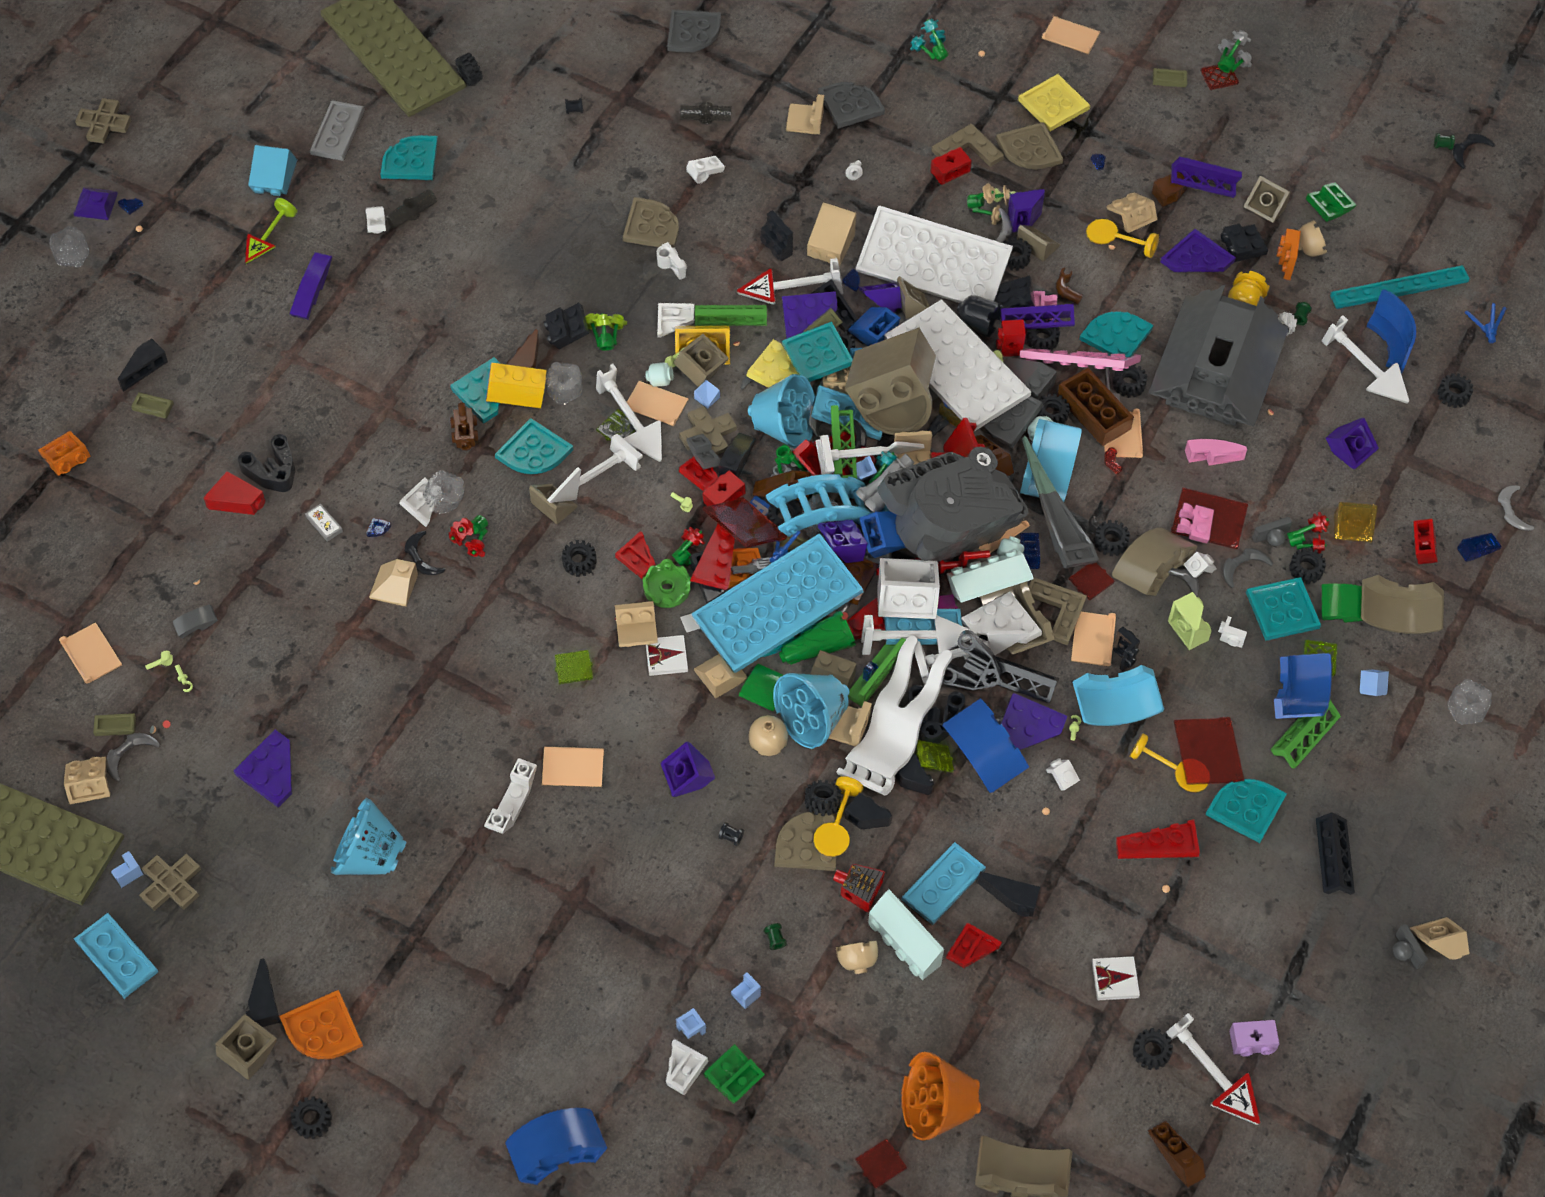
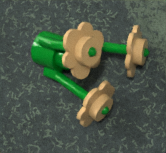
M987 183L982 188L983 193L968 195L967 206L969 209H973V213L979 212L991 215L992 225H996L1001 220L1000 205L994 207L993 212L980 208L984 206V200H987V203L990 204L995 198L1004 197L1005 205H1008L1011 193L1010 189H1006V185H1004L1003 193L995 194L994 187Z

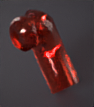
M1110 447L1104 454V463L1118 475L1123 467L1116 462L1117 450Z

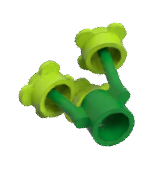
M591 313L585 316L588 329L593 330L597 347H600L602 351L614 349V345H617V331L623 329L624 325H627L624 317L619 314L608 316L603 313L600 315ZM606 326L614 329L613 336L610 333H606ZM597 327H602V334H600V337L596 329Z

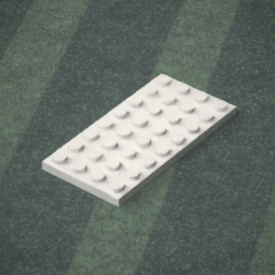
M878 205L857 263L856 271L896 284L897 278L900 276L922 292L958 303L963 302L970 295L995 301L1013 246Z
M942 299L887 332L884 336L886 340L918 327L921 329L936 354L929 387L960 420L968 418L970 423H976L977 428L974 431L1031 396V391Z

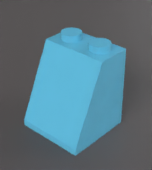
M255 145L248 186L253 192L258 194H264V192H270L271 195L275 196L287 194L297 163L296 157L289 149Z

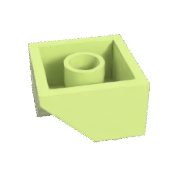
M1193 592L1173 602L1168 619L1169 624L1189 650L1209 641L1211 634L1210 625L1201 617L1204 607L1203 602Z

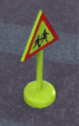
M282 198L276 199L274 205L280 213L261 239L247 233L246 264L276 247L265 240L283 215L292 218L297 214V209L290 202Z

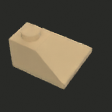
M396 559L381 565L369 598L406 607L418 576L416 563Z
M720 654L694 668L696 674L715 699L745 682L748 678L742 670L734 673Z
M1447 917L1410 927L1411 932L1416 937L1449 959L1456 960L1469 954L1467 932Z

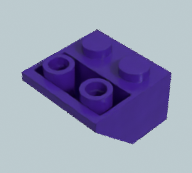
M1044 189L1010 194L1007 215L1011 221L1012 233L1018 232L1020 225L1032 226L1040 217L1045 195Z
M853 520L818 523V528L826 541L844 562L863 561L868 543Z

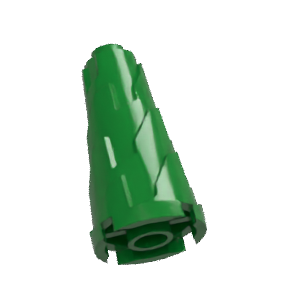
M841 611L835 612L832 616L807 630L798 638L783 645L781 652H779L782 663L787 662V664L792 665L806 659L816 658L820 650L831 654L856 646L846 619H842L843 613Z

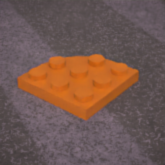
M339 990L279 1016L292 1045L308 1057L333 1059L363 1047Z

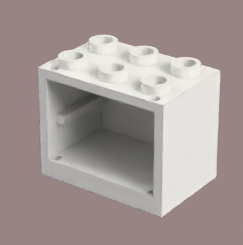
M880 558L877 585L878 616L936 619L940 589L938 561Z

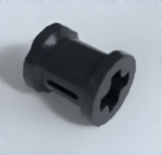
M579 98V100L565 99L566 114L570 112L583 113L582 98Z
M725 822L718 836L719 839L722 840L724 838L738 846L743 838L744 829H736Z

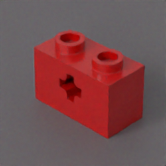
M959 147L931 160L930 172L943 185L969 173L972 160Z
M1004 320L1001 323V328H998L996 348L1000 350L1003 357L1020 356V350H1023L1026 335L1024 320Z
M729 470L727 473L720 475L713 485L705 488L702 493L703 503L720 516L740 497L746 494L745 483Z
M1433 519L1413 521L1418 564L1438 562Z

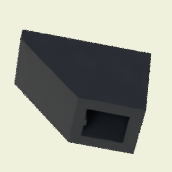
M913 753L908 763L894 776L903 788L925 795L932 794L934 781L930 774H926L925 767L921 766L920 758H917L915 753Z
M861 793L845 809V819L861 830L888 827L892 821V814L886 807H880L871 797L864 796Z

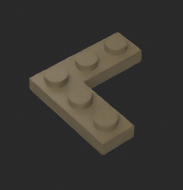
M972 123L932 146V152L936 156H942L950 150L959 147L965 149L969 146L990 167L1004 159V154Z
M1037 578L1032 579L1029 590L1033 599L1061 608L1052 631L1055 638L1054 641L1068 645L1087 596Z

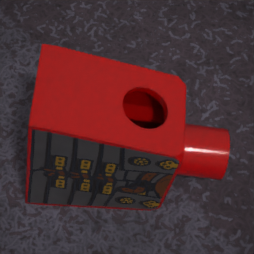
M852 864L848 873L837 869L833 881L842 884L841 896L862 910L869 912L884 881L885 872Z

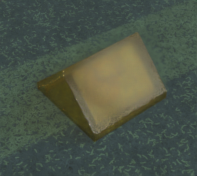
M1339 502L1334 514V539L1373 542L1377 505Z

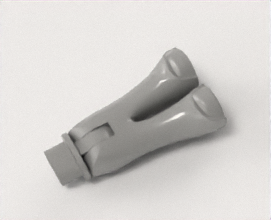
M906 453L900 459L897 458V461L892 462L876 480L867 486L858 488L856 491V495L874 513L881 512L885 506L878 493V486L884 477L915 463Z

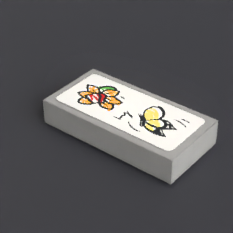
M321 504L305 513L306 518L327 542L343 532L340 525Z

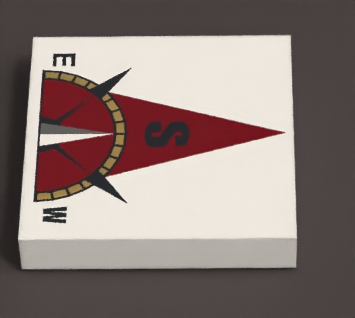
M684 635L658 638V643L646 645L649 676L688 672Z
M1134 956L1092 959L1097 1000L1139 998Z

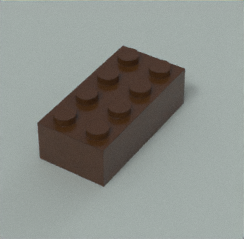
M1089 368L1059 384L1057 397L1061 395L1063 396L1062 400L1064 398L1067 400L1070 412L1102 447L1131 430L1134 416Z

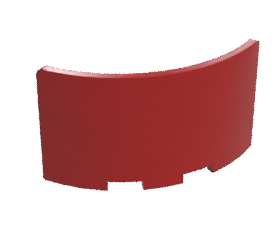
M846 431L840 435V439L845 443L851 438ZM830 436V437H829V443H830V448H831V450H832V449H833V446H832V436ZM805 439L792 452L813 476L822 475L816 442ZM871 455V460L875 464L877 460ZM868 456L856 457V463ZM846 465L842 469V475H851L849 466Z

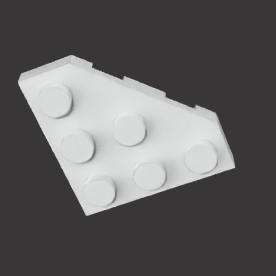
M1011 592L961 618L963 625L977 632V636L987 635V631H1029V636L1018 642L1026 644L1042 635L1041 629Z

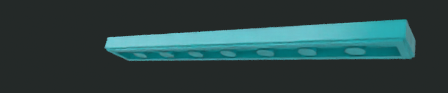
M1461 265L1332 291L1330 297L1336 309L1378 301L1382 289L1399 297L1468 283L1470 278L1464 266Z

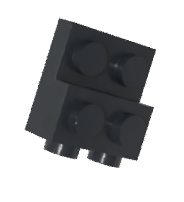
M773 210L768 212L766 225L761 227L760 240L771 250L776 259L783 261L793 255V232Z
M1239 223L1223 227L1221 240L1227 246V251L1236 257L1235 262L1267 255L1268 249L1255 224L1241 227Z
M1030 275L1001 283L996 295V302L1000 303L1003 308L1035 306L1033 284Z
M579 302L565 310L559 307L545 315L546 320L543 323L549 331L547 339L551 345L556 346L558 349L589 334L584 309Z

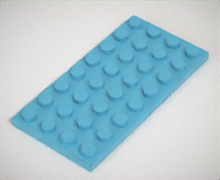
M819 533L692 613V617L732 671L737 673L863 593V588Z

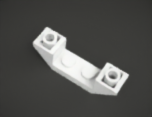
M518 758L510 774L511 783L498 809H492L484 825L486 828L504 834L514 825L530 793L537 768L536 764Z

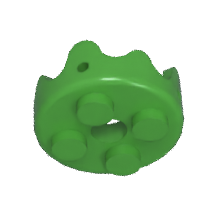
M664 559L660 564L650 566L646 576L643 577L644 594L650 602L653 601L655 606L661 608L676 607L688 598L691 591V577L684 566H676L672 560ZM664 584H671L672 588L664 589L662 586Z

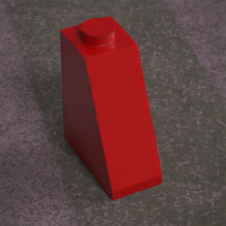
M228 471L203 497L209 510L254 515L258 510L262 509L266 502L263 491Z

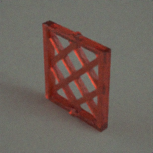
M1218 65L1204 67L1200 70L1210 90L1239 84L1235 71L1226 73L1229 75L1224 77L1222 76L1223 71L1220 74L1214 73L1215 70L1221 71ZM1211 76H1217V79H1212ZM1220 78H1222V79H1224L1225 81H1224V83H1222V82H1220V81H1218V80H1219Z

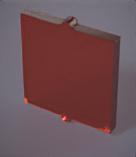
M1097 563L1086 565L1069 578L1078 588L1077 591L1082 592L1089 600H1092L1115 583L1106 573V569H1102Z
M887 1139L855 1159L863 1170V1175L868 1177L875 1189L907 1169L899 1157V1152L894 1150Z

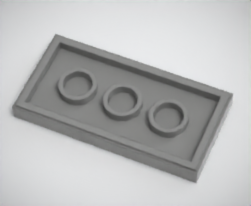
M331 100L310 149L311 155L344 161L365 111L364 106Z

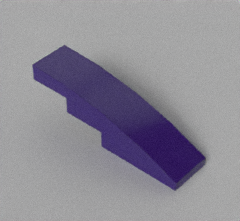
M314 253L296 293L290 311L291 316L309 319L312 306L316 305L319 292L323 290L332 256Z

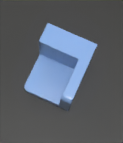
M870 456L856 463L857 479L860 481L869 479L877 473ZM848 467L851 472V475H853V470L850 467Z
M1361 670L1360 693L1373 696L1387 695L1389 671Z
M129 851L122 855L125 863L111 871L121 888L143 875L139 865Z
M745 973L743 975V982L731 991V995L746 1009L761 996V986L748 973Z
M694 1008L676 1019L677 1030H682L688 1039L698 1032L701 1035L706 1033V1024Z

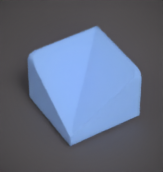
M707 380L694 391V399L707 409L720 398V390Z

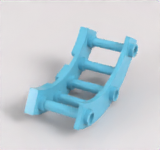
M824 474L798 479L799 483L791 486L785 484L766 495L768 502L780 508L785 523L778 526V529L787 536H791L798 530L800 531L809 526L829 521L853 520L854 523L861 525L860 517L874 513L866 509L864 501L856 495L858 488L866 486L865 483L850 476L848 478H841L839 474ZM827 492L839 493L844 506H832ZM819 493L825 508L811 510L806 495ZM849 497L855 499L857 506L851 505ZM799 498L804 513L791 518L786 503Z

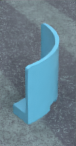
M1039 419L1032 448L1048 478L1064 502L1082 429ZM1028 461L1020 493L1039 497Z
M1140 665L1129 671L1118 673L1119 677L1109 678L1108 675L1086 673L1072 681L1083 722L1090 725L1113 726L1140 721L1163 712L1164 706L1153 669Z

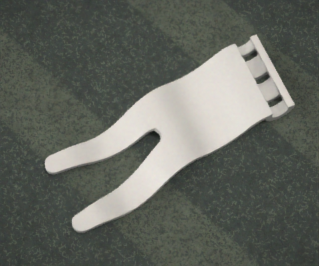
M915 636L908 637L899 651L893 675L876 700L866 736L845 758L847 760L845 769L838 768L836 771L838 775L856 779L863 786L883 795L891 792L895 783L894 775L911 759L917 745L923 718L935 703L946 668L953 658L950 650H944L932 665L927 682L919 695L905 708H900L899 703L909 683L912 658L918 645V640Z

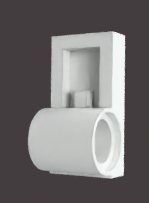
M716 156L692 160L687 164V172L698 184L706 181L711 174L723 172L725 168Z
M668 242L662 244L657 249V265L662 269L671 267L679 280L685 278L687 269L685 261L678 257L676 249L672 248Z

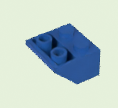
M870 307L848 329V332L867 346L885 340V334L899 326L900 317L886 307Z
M882 511L859 518L864 538L868 543V553L874 558L906 548L896 531L897 514L890 511Z

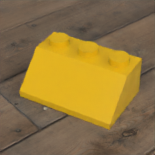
M675 326V353H678L700 335L704 334L729 358L724 365H730L729 326Z
M491 363L486 401L541 409L547 370Z

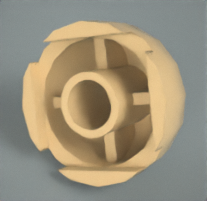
M1315 220L1304 224L1299 229L1301 234L1298 250H1302L1305 255L1310 257L1327 253V250H1323V247L1326 245L1319 227L1315 228L1313 225L1316 224Z
M766 715L759 717L751 725L749 743L752 749L757 750L759 754L765 756L776 755L787 745L788 732L786 725L781 719Z
M877 941L836 947L839 963L847 970H854L855 974L867 973V968L872 967L877 962Z

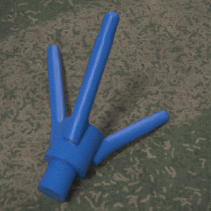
M1492 303L1490 323L1485 326L1469 311H1465L1468 317L1486 333L1488 342H1496L1497 328L1506 311V307H1503L1496 323H1494L1495 303Z
M799 530L784 547H780V535L776 536L775 551L770 558L771 563L789 553L787 549L801 533Z

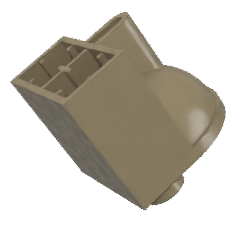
M919 327L855 351L845 390L864 420L876 430L891 435L900 432H915L927 423L932 411V398L928 388L936 354Z

